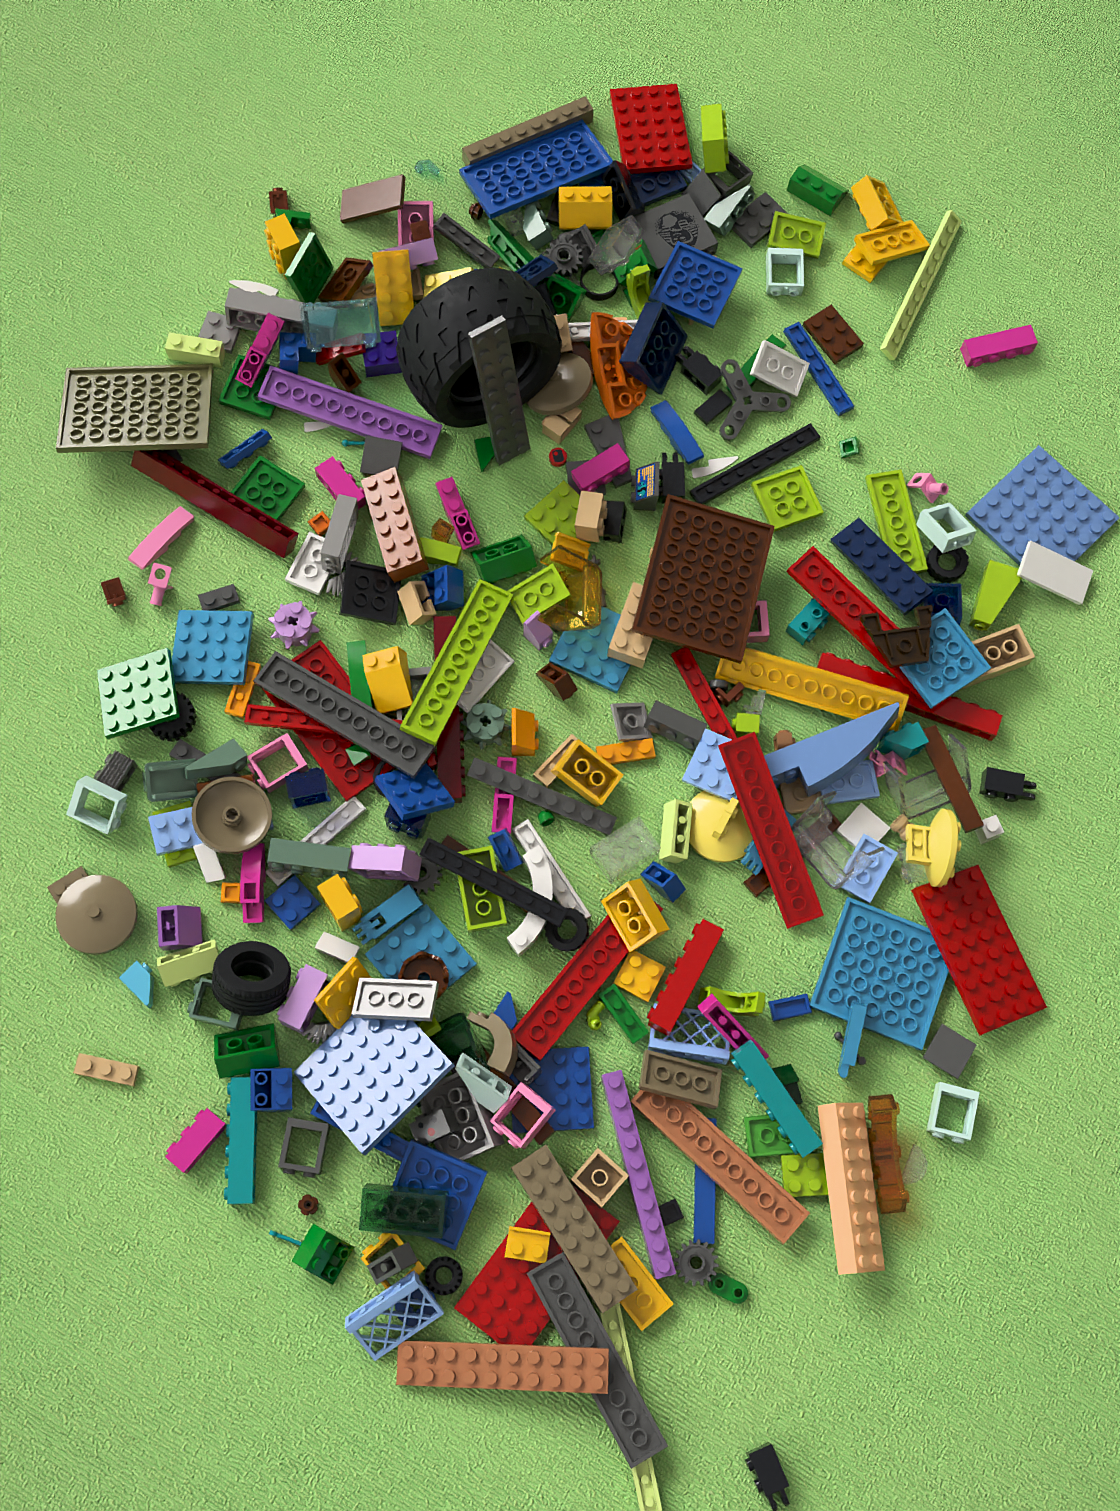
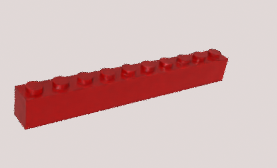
M822 652L816 668L908 694L909 698L904 711L992 741L997 736L1003 715L998 714L995 710L983 709L976 703H966L955 696L948 697L930 709L925 701L921 702L897 678L890 676L887 672L872 670L870 666L855 664L850 659H841L829 652Z

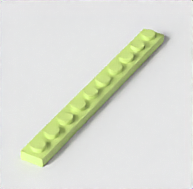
M953 210L946 212L880 348L889 360L896 359L962 222Z
M617 1303L604 1313L600 1312L601 1322L636 1386L620 1303ZM650 1457L632 1468L640 1511H662L652 1458Z

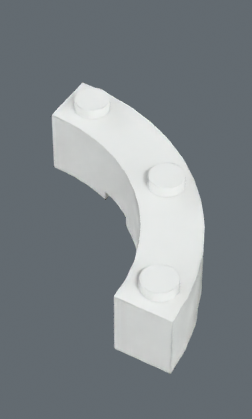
M538 845L523 855V861L530 873L533 891L552 900L553 884L550 867L544 852ZM530 912L527 913L521 925L507 937L508 943L518 957L535 943L546 925V920Z

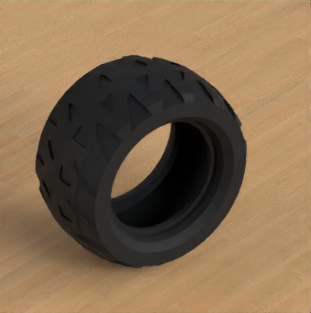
M483 268L452 278L426 295L411 310L402 324L396 346L401 372L417 402L436 421L456 428H468L487 424L468 333L500 316L504 317L507 324L522 405L533 398L555 373L560 362L561 348L563 346L556 320L541 294L517 272L502 268Z

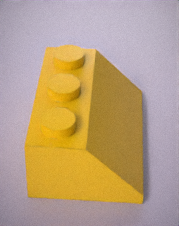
M866 175L851 187L853 199L859 204V211L867 221L866 226L870 231L903 222L884 182Z
M612 186L559 187V230L577 229L586 224L588 229H612Z
M641 878L626 882L601 901L629 952L644 946L670 930Z

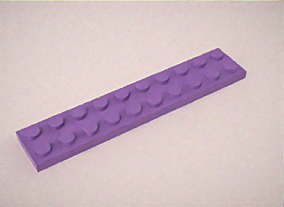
M271 365L257 396L260 401L364 437L367 435L403 442L402 450L427 459H431L443 426Z

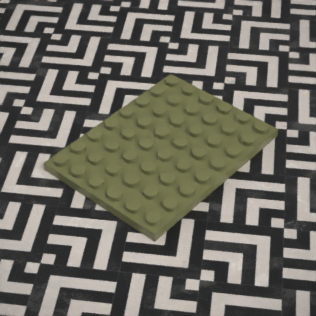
M182 364L66 368L56 442L57 453L208 448L213 365Z

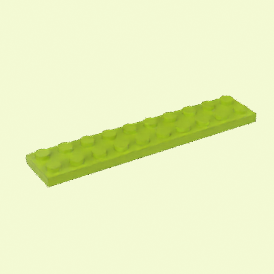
M481 579L478 580L399 730L429 744L436 745L513 598L512 593Z

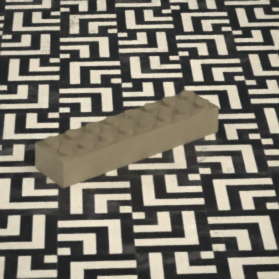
M544 1145L511 1167L514 1175L601 1313H604L638 1290L547 1145Z

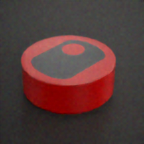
M562 448L552 449L549 453V462L555 467L565 465L567 462L566 451Z

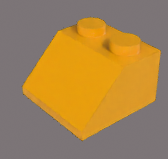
M512 708V756H534L535 750L539 749V739L535 738V732H538V720H535L534 713Z

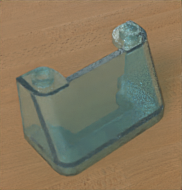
M376 297L347 301L316 302L314 304L309 302L299 305L306 347L311 349V353L322 352V348L365 344V348L376 347V343L381 342Z

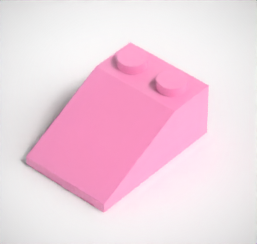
M404 201L403 209L398 210V246L414 242L410 224L427 220L430 235L434 241L433 201Z

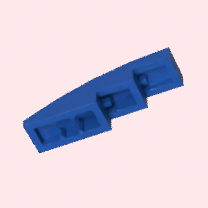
M666 400L650 407L651 413L659 421L661 429L669 437L670 444L688 465L704 457L694 437Z

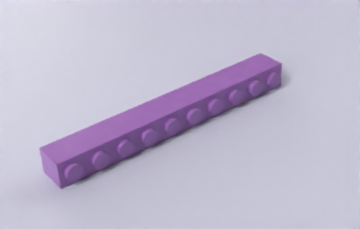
M622 1070L603 1074L600 1078L625 1172L629 1175L627 1180L653 1278L656 1280L676 1274Z

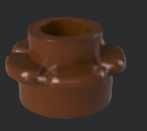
M479 203L470 206L469 214L471 219L479 220L484 209Z
M309 1194L304 1195L302 1200L298 1202V1208L301 1209L303 1215L314 1214L318 1210V1199Z

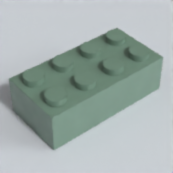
M271 838L267 860L268 868H272L273 872L279 873L288 870L295 875H303V872L311 873L312 877L323 878V875L333 877L336 874L340 878H347L350 848Z

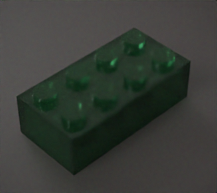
M366 1183L362 1188L359 1230L442 1239L446 1232L449 1191Z

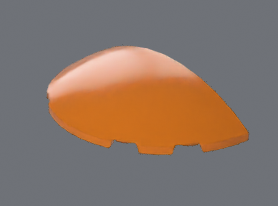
M593 312L591 313L590 347L594 376L599 394L612 420L632 413L631 411L641 405L646 397L647 386L630 375L619 362L633 329L627 323L613 319V315Z

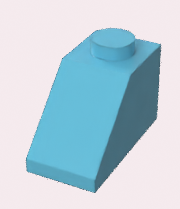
M136 961L119 979L150 1009L153 1006L154 977L150 974L152 970L145 962L141 965Z

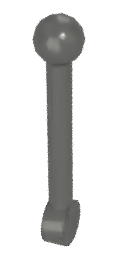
M836 1032L834 1034L835 1039L843 1043L842 1034ZM857 1054L858 1064L864 1065L866 1059Z

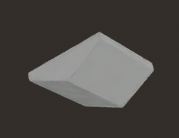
M614 703L610 705L619 741L629 742L652 738L651 731L644 728L647 719L644 703Z

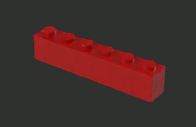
M702 919L700 924H695L692 930V934H694L692 940L686 941L683 947L685 951L683 957L679 956L674 964L676 968L674 974L670 973L665 981L667 985L665 991L661 990L656 998L658 1002L656 1008L652 1007L647 1015V1018L650 1019L648 1026L670 1036L724 929L705 919Z

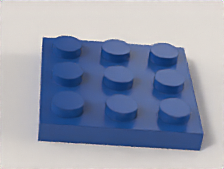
M427 763L424 764L415 779L400 770L376 775V784L402 820L454 807V799Z

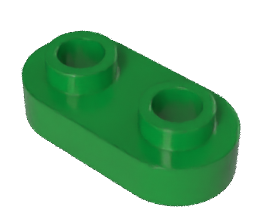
M722 1273L710 1276L712 1281H708V1288L712 1293L735 1304H741L747 1299L748 1290L743 1283ZM718 1279L722 1281V1287L720 1288L715 1285ZM736 1289L741 1290L740 1297L734 1295Z

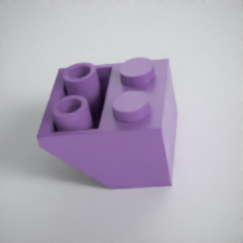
M182 905L157 907L159 947L163 951L186 949L203 943L200 907Z

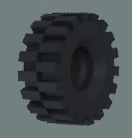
M176 691L180 717L172 722L166 721L149 727L156 737L159 736L161 740L166 738L167 741L172 742V739L175 738L178 741L182 735L185 738L188 736V731L192 732V725L195 726L196 713L191 701L183 693L179 694L178 691Z

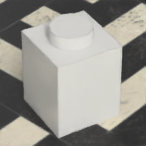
M997 815L982 820L984 826L974 830L981 844L999 838L1004 833Z

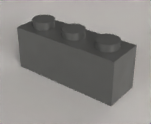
M656 700L647 716L644 728L695 751L708 724Z

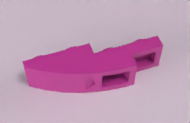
M267 313L235 377L236 380L252 388L279 338L278 336L285 323L284 320L271 313Z
M453 477L436 482L435 486L441 498V504L462 550L479 545L480 541L468 511L464 507Z
M260 843L253 849L243 853L240 880V903H243V923L265 922V843Z

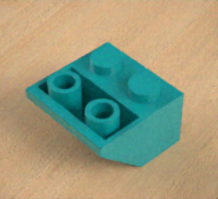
M909 722L903 725L899 731L891 730L884 734V738L880 740L881 743L878 745L877 750L884 754L894 751L903 760H906L921 753L929 741L919 722L914 724Z

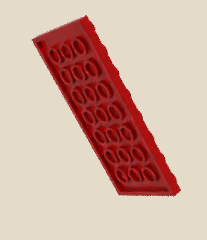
M321 640L292 659L293 662L351 695L349 676ZM262 689L275 707L296 709ZM293 730L346 802L374 784L373 774L376 766L382 761L380 758L371 754V759L353 766L345 749L355 745V743L339 734ZM386 763L380 775L389 773L396 768Z
M979 865L954 873L953 878L948 879L946 886L933 887L929 882L911 890L979 1036L1047 1008Z
M573 1186L607 1240L620 1221L603 1208L600 1209L586 1195ZM532 1202L513 1226L550 1232ZM551 1232L546 1261L563 1252ZM507 1234L454 1309L499 1344L532 1345L551 1319L527 1275L529 1271L543 1263L505 1257Z

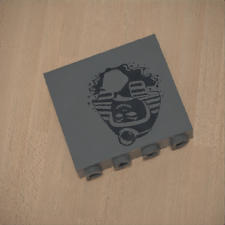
M689 193L634 216L626 222L628 235L633 234L637 242L643 239L658 268L654 272V279L659 278L678 241L710 255H714L717 251L718 241Z

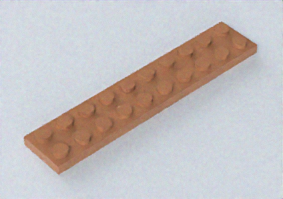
M640 1090L631 1099L630 1103L782 1245L810 1214L809 1211L691 1103Z
M405 1340L398 1345L396 1385L608 1394L609 1348Z

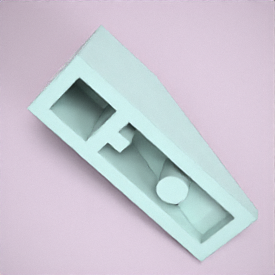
M462 1053L455 1068L476 1101L494 1113L508 1100L512 1086L466 1054Z

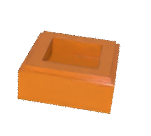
M323 511L308 521L309 526L319 536L327 532L330 519Z

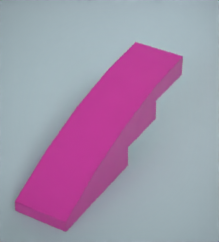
M498 757L497 767L516 774L517 758ZM495 788L492 832L497 833L507 828L509 834H511L514 795Z

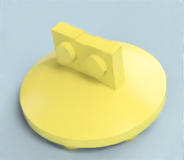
M706 791L697 794L690 802L693 803L689 838L690 846L699 855L714 862H732L746 855L744 850L753 840L739 800L732 797L730 801H727Z
M941 809L937 812L929 827L908 824L905 827L907 841L906 863L924 865L927 880L933 887L946 886L948 879L953 878L956 855L961 849V840H958L961 824L957 822L952 810Z

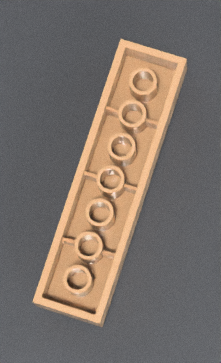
M863 1103L818 1106L838 1275L885 1271Z

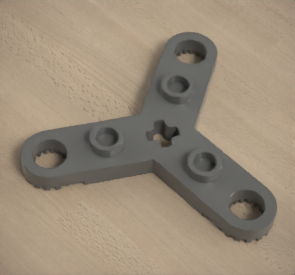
M728 359L722 363L720 372L735 399L734 405L719 430V434L724 440H732L738 435L751 411L782 413L790 408L791 400L788 395L783 393L753 392L735 360ZM731 364L734 367V372L728 373L725 369L726 365ZM748 397L750 404L745 405L743 398ZM778 399L785 400L786 405L784 408L778 406ZM726 426L733 428L731 436L725 433Z

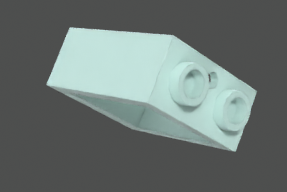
M768 248L766 254V294L773 296H801L804 288L803 249ZM772 264H796L797 284L772 283Z
M950 502L924 509L919 514V519L916 523L942 553L970 545L977 531ZM944 519L955 531L947 533L936 520Z
M86 775L76 782L66 815L108 835L119 828L121 824L120 817L126 809L128 795ZM89 790L115 802L110 820L84 808Z
M943 1082L935 1084L926 1131L931 1132L932 1136L944 1139V1136L950 1137L952 1142L964 1144V1141L971 1140L980 1092ZM941 1094L968 1101L962 1134L935 1127Z

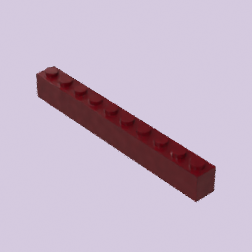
M161 450L134 451L131 466L139 472L167 487L185 500L195 504L200 509L228 524L276 555L285 558L294 551L299 533Z
M433 616L435 660L456 623V616ZM456 705L437 741L438 779L455 803H462V797H466L465 785L461 784V778H465V767H461V760H465L464 748H460V741H464V730H460L463 712H459L458 705Z

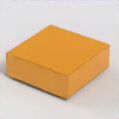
M222 882L221 903L241 904L240 883Z

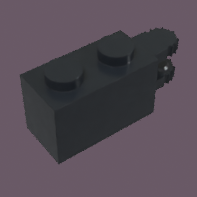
M685 346L682 350L688 359L680 353L675 355L676 361L682 365L680 373L707 395L721 382L723 375L720 372V368L716 365L714 366L704 354L698 351L694 352L691 348Z
M678 452L673 453V462H667L666 453H662L661 469H659L661 486H659L658 496L662 497V503H665L667 494L685 499L684 462H678Z
M987 767L982 772L980 794H984L987 798H1004L1007 802H1015L1019 799L1032 801L1035 800V794L1023 792V788L1036 789L1037 785L1034 782L1025 781V774Z
M767 1442L746 1452L748 1458L745 1459L749 1471H753L756 1476V1480H754L758 1493L762 1492L766 1496L772 1511H777V1504L772 1496L773 1493L779 1492L782 1503L785 1506L789 1505L790 1503L784 1488L789 1487V1484L772 1444Z

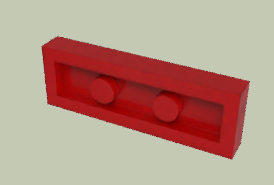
M360 333L317 346L316 363L319 366L327 364L341 352H343L346 358L366 353V336Z

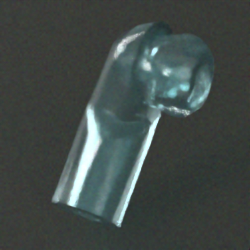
M419 160L414 167L417 173L430 171L435 177L441 171L430 160Z

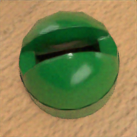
M548 810L541 811L538 815V821L542 827L548 826L555 821L553 814Z

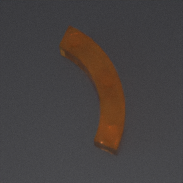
M893 1094L868 1096V1119L871 1121V1128H868L869 1151L873 1179H877L878 1183L876 1196L881 1214L906 1212V1204L909 1203V1193L907 1190L905 1191L899 1163L901 1149L897 1145V1115L900 1114L898 1102H895Z

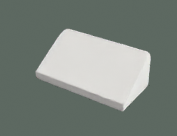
M204 843L193 846L206 883L225 879L217 852L207 847Z
M323 932L315 949L347 963L352 957L356 958L360 947Z

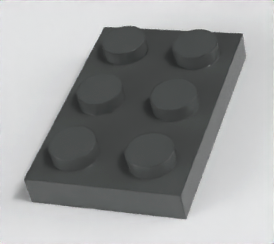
M764 192L744 209L742 216L733 224L732 230L752 248L770 233L775 211L788 213L770 195Z

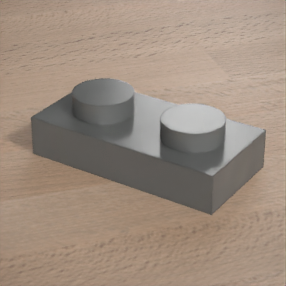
M234 584L198 595L202 610L216 611L240 603Z

